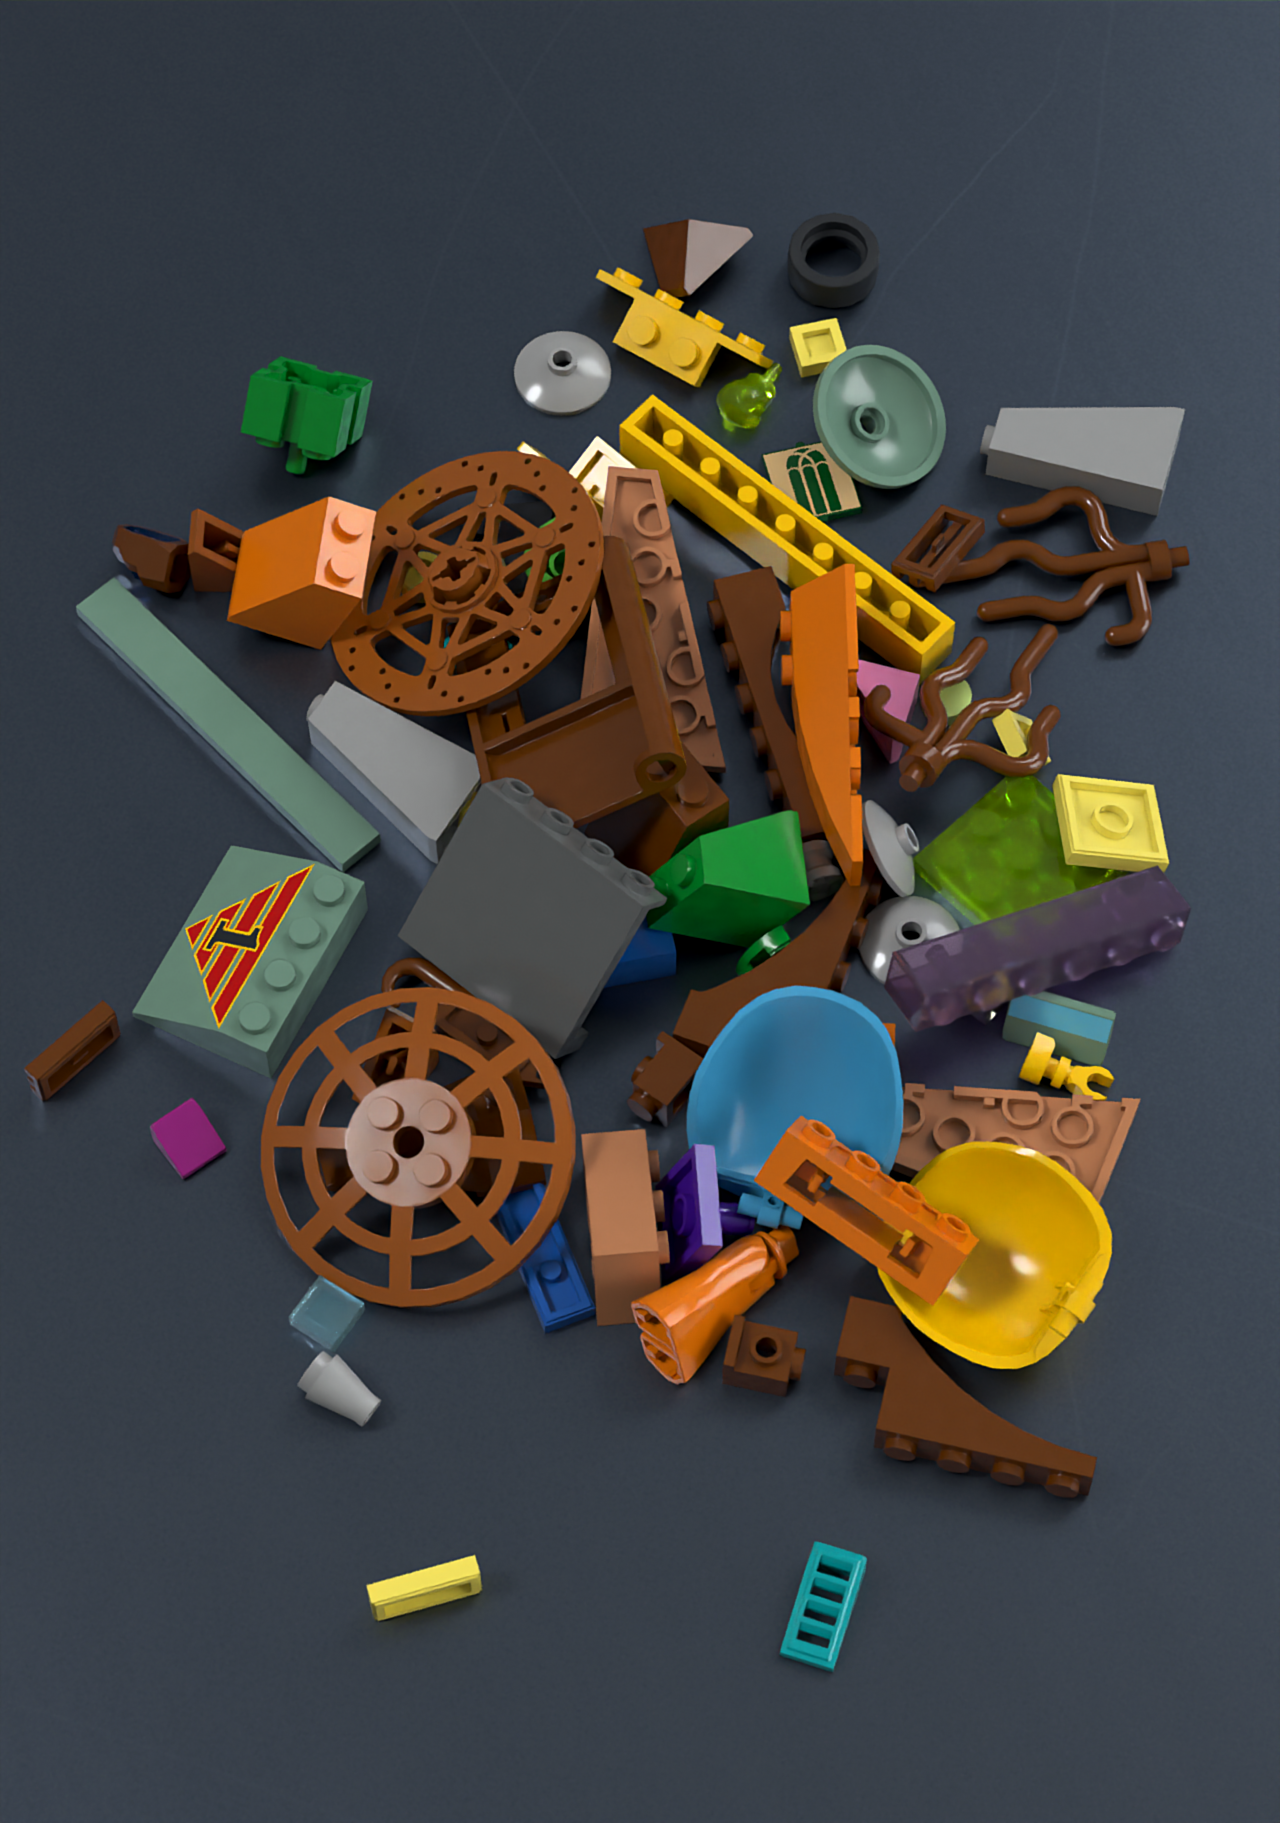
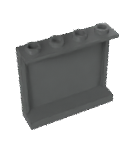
M506 777L481 785L399 932L398 937L476 998L491 1003L519 1021L542 1044L546 1052L556 1059L581 1048L589 1032L581 1027L648 911L664 905L668 898L654 888V882L647 875L634 869H628L613 857L614 852L609 846L599 840L587 838L574 828V822L568 815L560 810L548 808L533 797L534 792L527 784L518 779Z

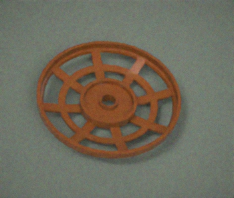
M433 987L401 988L369 996L340 1010L318 1026L296 1049L278 1077L267 1105L261 1134V1171L266 1198L279 1229L294 1252L316 1274L340 1290L373 1303L400 1308L438 1307L463 1301L496 1286L518 1270L541 1246L557 1221L570 1189L576 1158L575 1122L570 1097L557 1066L542 1044L519 1021L491 1003L459 991ZM417 1002L411 1032L397 1033L378 1038L359 1047L352 1053H350L334 1032L348 1021L371 1010L398 1003ZM439 1004L456 1006L480 1015L502 1029L515 1042L488 1061L483 1055L460 1041L444 1035L433 1034ZM318 1046L334 1069L326 1076L315 1093L306 1115L305 1125L277 1126L280 1107L290 1082L305 1059ZM408 1048L404 1079L390 1081L377 1087L361 1067L366 1061L383 1053ZM437 1050L454 1056L469 1065L475 1072L452 1091H448L442 1086L426 1080L430 1051ZM529 1059L538 1071L550 1100L555 1125V1143L522 1140V1127L518 1107L509 1086L503 1079ZM345 1081L361 1101L350 1120L348 1128L320 1127L328 1102L339 1085ZM488 1089L493 1093L501 1113L504 1138L476 1136L473 1120L466 1108ZM408 1130H420L424 1137L423 1149L415 1157L404 1158L398 1148L400 1137ZM274 1148H302V1161L306 1181L320 1210L300 1231H298L290 1219L279 1192L274 1166ZM318 1149L346 1150L348 1163L354 1175L333 1197L329 1194L321 1175ZM474 1159L502 1160L493 1187L484 1201L477 1207L460 1187L469 1175ZM520 1162L552 1165L550 1181L538 1211L524 1233L511 1245L490 1220L497 1214L510 1194ZM369 1193L374 1198L392 1206L390 1238L365 1230L350 1220L346 1214ZM444 1201L461 1221L455 1227L437 1235L412 1239L414 1209L430 1207ZM335 1226L343 1235L355 1243L378 1253L390 1255L389 1288L371 1285L346 1275L325 1261L314 1250L315 1246ZM474 1236L494 1259L492 1263L482 1270L454 1283L429 1289H411L412 1256H425L442 1252Z

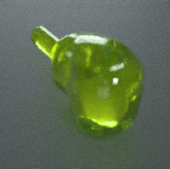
M773 363L763 375L750 373L746 378L734 380L725 385L719 391L716 398L721 416L736 426L756 428L761 422V413L765 412L775 398L776 389L773 381L782 372L781 365Z

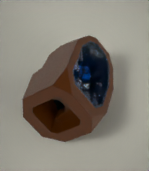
M128 524L117 526L112 541L113 551L118 560L124 563L132 572L135 579L141 580L144 586L163 592H181L191 573L188 559L189 543L182 538L140 526Z

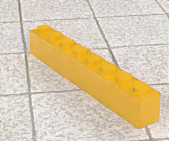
M653 394L619 425L620 454L639 469L658 470L662 488L670 493L676 501L763 567L772 566L774 575L793 590L843 564H855L858 639L897 669L919 674V685L952 653L955 622Z

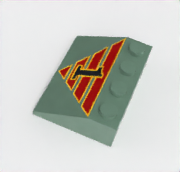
M231 845L132 1011L133 1017L271 1079L368 911L365 882L317 861Z

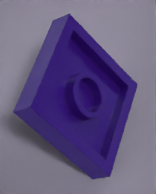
M694 1144L660 1182L655 1185L656 1190L663 1191L665 1222L658 1223L659 1231H667L670 1263L661 1264L663 1285H669L705 1265L723 1247L722 1235L744 1237L751 1234L754 1229L755 1218L737 1213L738 1203L719 1202L715 1146Z

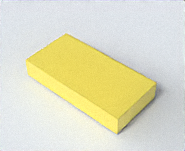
M475 1555L369 1584L367 1585L374 1620L381 1621L480 1593L482 1586Z

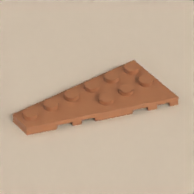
M608 466L601 523L603 536L622 538L629 546L679 738L707 772L726 773L725 761L709 698L658 470ZM595 598L591 607L581 699L615 684V676Z
M905 1083V1087H902L903 1130L899 1149L891 1170L914 1178L933 1158L951 1147L968 1142L1014 1144L1038 1151L1057 1162L1075 1176L1100 1205L1141 1099L1122 1098L1121 1102L1093 1100V1096L1073 1094L1072 1099L1041 1097L1037 1092L959 1086H954V1090L925 1089V1084Z

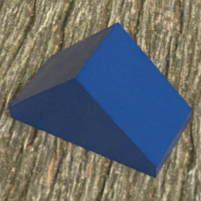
M645 916L604 988L676 975V949L672 933L648 928L647 917Z

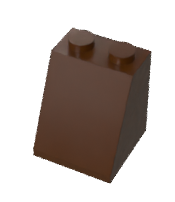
M681 740L687 770L684 777L678 783L590 822L585 830L587 838L599 840L609 846L614 852L613 857L628 869L640 871L648 877L699 836L722 830L729 826V798Z

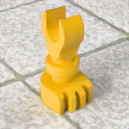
M1038 1032L1024 1061L1019 1078L1039 1085L1043 1076L1051 1080L1050 1085L1060 1089L1061 1085H1064L1073 1094L1093 1096V1100L1105 1101L1107 1097L1090 1090L1087 1082H1097L1110 1088L1114 1081L1112 1074L1099 1066H1071L1072 1060L1061 1056L1060 1061L1052 1058L1051 1055L1055 1047L1054 1039Z

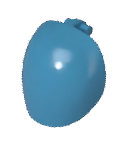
M791 986L774 989L758 996L740 1009L720 1032L696 1071L688 1101L686 1132L689 1149L694 1144L715 1146L718 1186L741 1197L737 1213L757 1218V1224L778 1229L780 1224L800 1230L804 1216L754 1181L786 1130L801 1115L807 1120H817L828 1126L834 1132L835 1139L850 1150L862 1151L874 1158L880 1165V1171L889 1175L899 1149L903 1130V1092L896 1049L887 1029L872 1011L861 1002L832 990L807 986ZM829 1175L825 1183H821L820 1186L828 1191L831 1186H834L830 1183L833 1177Z

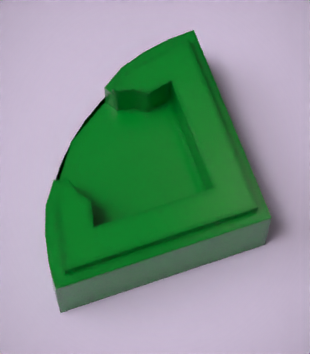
M782 925L765 934L743 954L735 969L738 976L754 969L790 944L791 939Z

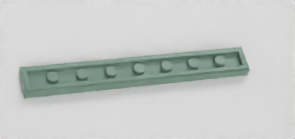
M115 577L76 606L78 616L341 872L344 873L381 842L380 833Z

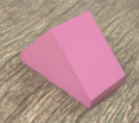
M858 659L859 670L857 672L856 697H859L860 718L891 764L899 760L904 744L873 728L865 718L863 705L868 694L875 686L880 684L886 685L891 691V698L884 707V710L890 715L910 724L917 702L920 675Z

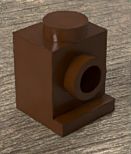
M662 1031L656 1038V1055L654 1058L649 1055L646 1056L632 1074L633 1093L627 1100L629 1108L644 1120L651 1121L654 1118L665 1127H668L689 1101L694 1077L703 1058Z
M735 1315L723 1363L722 1384L786 1397L790 1379L800 1381L805 1362L806 1349L797 1347L798 1332L745 1321L744 1316ZM756 1350L767 1351L775 1354L772 1357L764 1358L761 1357L756 1352Z

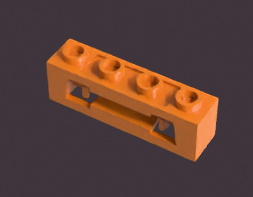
M801 1115L786 1130L754 1181L933 1306L980 1239L970 1233L969 1226L962 1219L950 1213L942 1214L925 1202L924 1195L916 1187L906 1182H896L880 1171V1165L874 1158L862 1151H852L835 1139L834 1132L828 1126L817 1120H807ZM830 1175L833 1177L830 1183L834 1186H831L827 1191L820 1185L825 1183ZM908 1229L913 1235L903 1244L900 1242L904 1236L901 1233Z

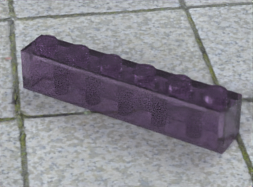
M1157 865L892 953L884 988L916 1032L935 1025L944 1026L953 1022L956 1018L980 1010H992L1001 1003L1025 995H1036L1048 987L1069 980H1081L1090 973L1114 965H1125L1134 958L1155 951H1167L1181 942L1191 907Z

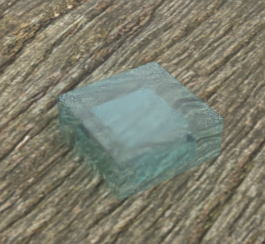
M319 1275L290 1314L289 1322L297 1330L330 1351L335 1352L365 1312L364 1302Z

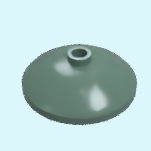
M860 345L850 348L835 357L820 374L813 397L814 422L824 448L844 472L866 485L882 489H894L914 483L933 468L941 455L945 442V413L935 386L914 361L904 354L885 346ZM860 422L865 426L866 432L862 428Z

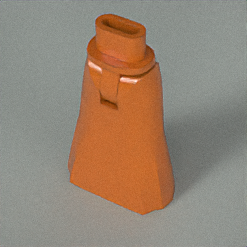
M779 1225L778 1229H773L768 1234L764 1231H759L754 1235H746L723 1249L698 1270L631 1302L635 1322L644 1331L641 1333L640 1339L645 1356L668 1381L677 1385L687 1383L724 1333L731 1327L734 1316L743 1315L774 1286L775 1278L781 1279L786 1276L787 1264L799 1255L792 1230L788 1226Z

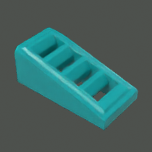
M814 1542L782 1643L780 1656L826 1671H834L866 1571L867 1558L865 1556L822 1542ZM822 1568L847 1576L849 1581L821 1573L819 1569ZM816 1587L844 1596L842 1604L812 1595L813 1588ZM806 1609L836 1618L835 1626L804 1617ZM799 1631L829 1639L828 1649L797 1639Z

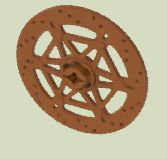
M515 451L484 452L466 456L432 469L402 488L376 512L362 599L331 636L336 659L345 675L367 698L392 711L415 716H445L472 710L500 699L532 679L562 651L584 620L599 585L604 557V536L599 514L589 494L576 478L560 465L534 454ZM511 490H519L537 497L554 511L556 515L555 520L542 528L535 527L504 506L507 493ZM477 491L473 503L420 530L412 527L416 520L443 502L468 492ZM486 517L484 539L481 542H472L483 519ZM502 520L507 521L524 533L521 537L497 544L499 523ZM465 523L455 545L450 546L434 539ZM397 531V534L391 535V532ZM421 549L438 554L429 567L418 557V552ZM530 549L509 565H505V557ZM565 549L564 569L557 592L546 612L537 614L534 612L549 557ZM390 551H395L398 553L382 607L367 615L368 597L375 574L386 554ZM414 566L424 579L420 584L400 597L408 568ZM531 567L523 597L517 598L507 587V583ZM501 597L514 610L509 616L492 610ZM423 598L425 599V607L400 615ZM476 619L496 625L494 629L465 642ZM433 620L431 640L427 645L406 631L408 627ZM450 622L457 623L447 646L444 648L446 625ZM539 630L542 633L540 635H536L535 632ZM390 635L394 636L426 659L422 673L418 676H413L391 667L378 655L375 649L376 643ZM512 635L520 639L519 643L511 650L489 664L464 674L452 676L456 663Z

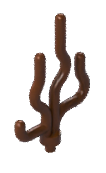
M1064 486L1051 490L1035 503L1000 510L997 515L998 524L1003 528L1033 524L1048 519L1062 507L1068 505L1077 506L1085 511L1092 538L1100 551L1073 556H1059L1050 552L1042 545L1029 540H1009L997 544L981 557L961 560L942 583L980 578L994 573L1008 561L1014 559L1029 561L1041 570L1056 576H1074L1096 572L1084 582L1078 593L1069 600L1057 602L1037 595L1018 596L981 603L977 608V615L979 619L986 622L1025 615H1033L1049 621H1069L1082 616L1093 606L1099 595L1106 589L1126 585L1133 619L1127 624L1112 626L1105 632V640L1109 645L1120 646L1140 640L1147 634L1152 624V609L1145 582L1171 579L1172 568L1189 565V553L1186 546L1168 548L1165 539L1145 542L1139 545H1127L1118 541L1110 530L1106 510L1100 498L1092 491L1080 486ZM921 581V583L918 586L914 584L911 585L919 588L926 587V582Z
M1043 625L1015 662L1010 672V693L1002 697H989L971 702L960 712L947 731V711L940 698V693L945 688L962 683L972 673L988 651V642L983 637L978 636L971 639L952 665L933 671L923 681L920 689V700L928 719L927 725L923 730L890 715L884 710V707L891 698V691L886 685L880 684L871 690L863 705L865 718L880 733L909 747L899 761V769L902 774L899 778V783L903 789L914 792L918 787L927 788L932 786L944 768L955 760H970L996 773L1017 778L1033 775L1043 768L1049 756L1048 736L1061 718L1060 709L1056 705L1045 706L1032 723L1027 734L1028 753L1023 757H1012L989 745L975 740H967L966 738L981 720L997 717L1006 709L1017 713L1027 704L1032 693L1031 674L1058 637V630L1054 625Z

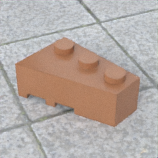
M645 1129L581 1134L588 1227L592 1252V1272L595 1282L597 1326L636 1323L631 1302L659 1290V1264L670 1263L667 1231H657L656 1223L665 1222L663 1191H652L651 1182H660L658 1150L648 1151Z

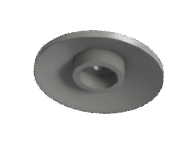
M557 331L535 338L522 349L515 363L514 379L519 394L530 406L547 414L567 416L590 409L604 397L610 385L611 366L605 351L591 338L575 332ZM568 363L569 365L565 367H559L555 364Z
M868 800L862 803V830L869 850L890 887L901 897H907L914 892L915 871L911 854L919 851L917 838L907 823L898 826L881 806L872 800Z
M918 896L895 897L876 906L865 918L869 920V925L864 941L859 949V954L868 972L882 984L902 991L926 990L943 982L956 968L962 950L961 932L953 916L938 903ZM914 931L919 933L920 937L916 940H908L903 937L902 933Z

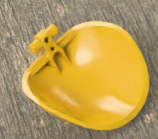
M968 1142L951 1147L933 1158L917 1173L909 1184L916 1187L924 1195L925 1202L942 1214L950 1213L962 1219L969 1226L970 1233L980 1239L933 1306L878 1268V1274L888 1293L899 1309L919 1330L943 1347L974 1363L993 1369H1019L1036 1363L1047 1356L1068 1337L1077 1324H1083L1096 1306L1093 1300L1104 1285L1103 1280L1112 1255V1232L1104 1210L1075 1176L1057 1162L1038 1151L1000 1142ZM906 1229L904 1233H901L904 1236L900 1242L905 1244L913 1233Z

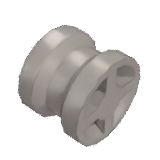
M812 840L802 843L810 902L834 894L843 885L844 877L841 870L832 863L834 852L829 842L826 840Z

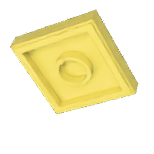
M1057 774L1052 789L1066 864L1164 874L1169 865V859L1154 785Z

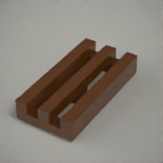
M941 504L891 563L892 575L900 580L905 574L909 575V583L916 586L921 581H925L926 589L936 592L985 533L984 519ZM950 520L954 521L944 534H939ZM932 543V548L920 561V563H915L918 560V558L923 554V552Z
M102 1000L24 1068L25 1073L28 1075L27 1080L31 1084V1091L42 1101H47L120 1037L121 1033L116 1013L106 1002Z

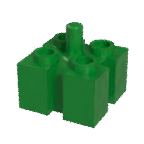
M280 356L269 363L268 369L262 368L251 375L241 433L256 436L255 441L268 447L280 448L284 447L285 441L290 442L286 470L293 474H303L308 457L317 460H329L345 450L346 444L351 445L362 437L373 381L338 371L330 373L318 370L316 365Z

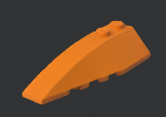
M843 564L792 590L790 610L780 611V641H790V655L781 656L782 686H791L792 709L798 750L809 792L823 830L849 885L860 886L863 866L862 796L857 794V790H860L861 749L860 747H855V745H858L860 718L859 697H856L859 662L855 564Z

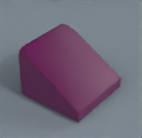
M194 1098L187 1100L150 1126L154 1143L183 1180L227 1151L226 1146Z

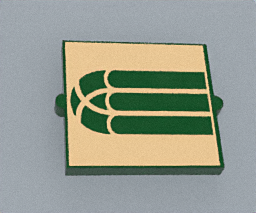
M798 442L796 447L761 455L768 482L827 525L830 520L862 513V505L853 478L833 461L822 442L807 445L803 442Z

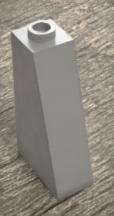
M1177 407L1001 408L996 426L987 425L985 428L980 453L988 455L986 475L1048 490L1064 486H1080L1092 491L1100 498L1102 503L1158 516L1178 444L1185 409Z
M335 681L325 695L319 694L313 700L308 709L306 720L308 721L311 744L430 861L438 864L458 828L460 811L467 801L471 800L474 791L478 792L482 785L476 755Z

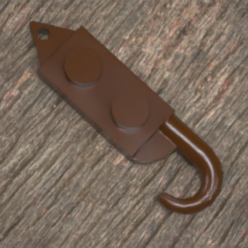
M408 957L398 960L386 970L382 978V993L394 990L395 984L400 978L411 975L416 976L430 987L459 991L475 997L432 962L423 958ZM401 1003L390 1006L397 1009L400 1007ZM439 1004L434 1028L437 1034L466 1044L483 1055L488 1061L515 1042L502 1029L480 1015L456 1006ZM530 1059L518 1067L524 1086L545 1089L542 1080L537 1079L540 1075Z

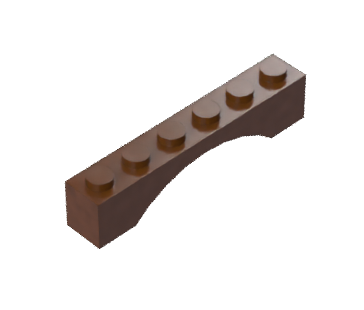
M772 566L714 580L713 600L707 601V612L713 630L721 629L725 642L721 643V652L728 673L735 671L740 685L735 686L739 709L742 715L750 713L754 727L750 728V738L754 753L757 758L764 756L769 770L764 772V777L770 799L772 801L779 799L783 812L787 810L798 812L802 843L812 840L828 841L809 792L798 750L797 737L788 727L776 702L771 680L773 660L780 644V611H786Z

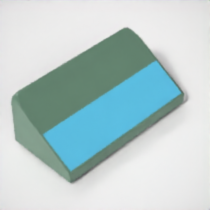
M1015 984L1002 1031V1038L1005 1041L1030 1048L1036 1034L1039 1032L1054 1039L1053 1055L1101 1067L1111 1039L1116 1013L1046 991Z

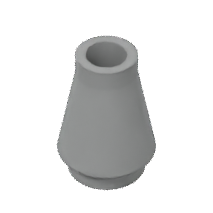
M322 1351L315 1358L297 1385L307 1393L305 1399L345 1416L362 1427L382 1401L365 1386L338 1354L331 1357L325 1351Z

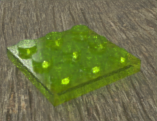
M1033 775L1023 778L1006 776L913 858L914 871L1022 968L1129 873V871L1066 864L1054 794Z

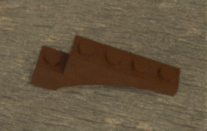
M863 849L860 886H850L846 879L823 912L803 933L779 953L749 972L703 992L691 989L672 1037L704 1058L708 1049L735 1014L762 994L774 989L791 986L817 987L842 993L851 970V963L845 962L851 947L860 949L869 925V920L863 918L869 904L878 905L886 884V880L883 875H880V870L871 852Z
M850 1296L836 1354L834 1375L843 1377L847 1383L856 1387L872 1388L875 1384L885 1386L873 1447L883 1449L887 1456L898 1460L910 1461L914 1460L915 1457L937 1461L939 1467L951 1472L966 1473L969 1469L989 1473L994 1480L1003 1484L1021 1485L1025 1481L1045 1486L1046 1491L1060 1497L1071 1498L1076 1497L1078 1494L1088 1496L1097 1457L1060 1447L1025 1432L992 1413L956 1385L932 1361L902 1320L903 1312L898 1306Z

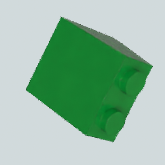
M787 810L696 838L649 876L655 884L654 888L668 899L664 905L650 909L646 917L647 926L650 929L750 948L771 930L785 924L810 905L798 812Z

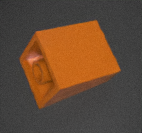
M326 497L246 530L241 539L227 621L321 650L362 599L376 511L332 497Z

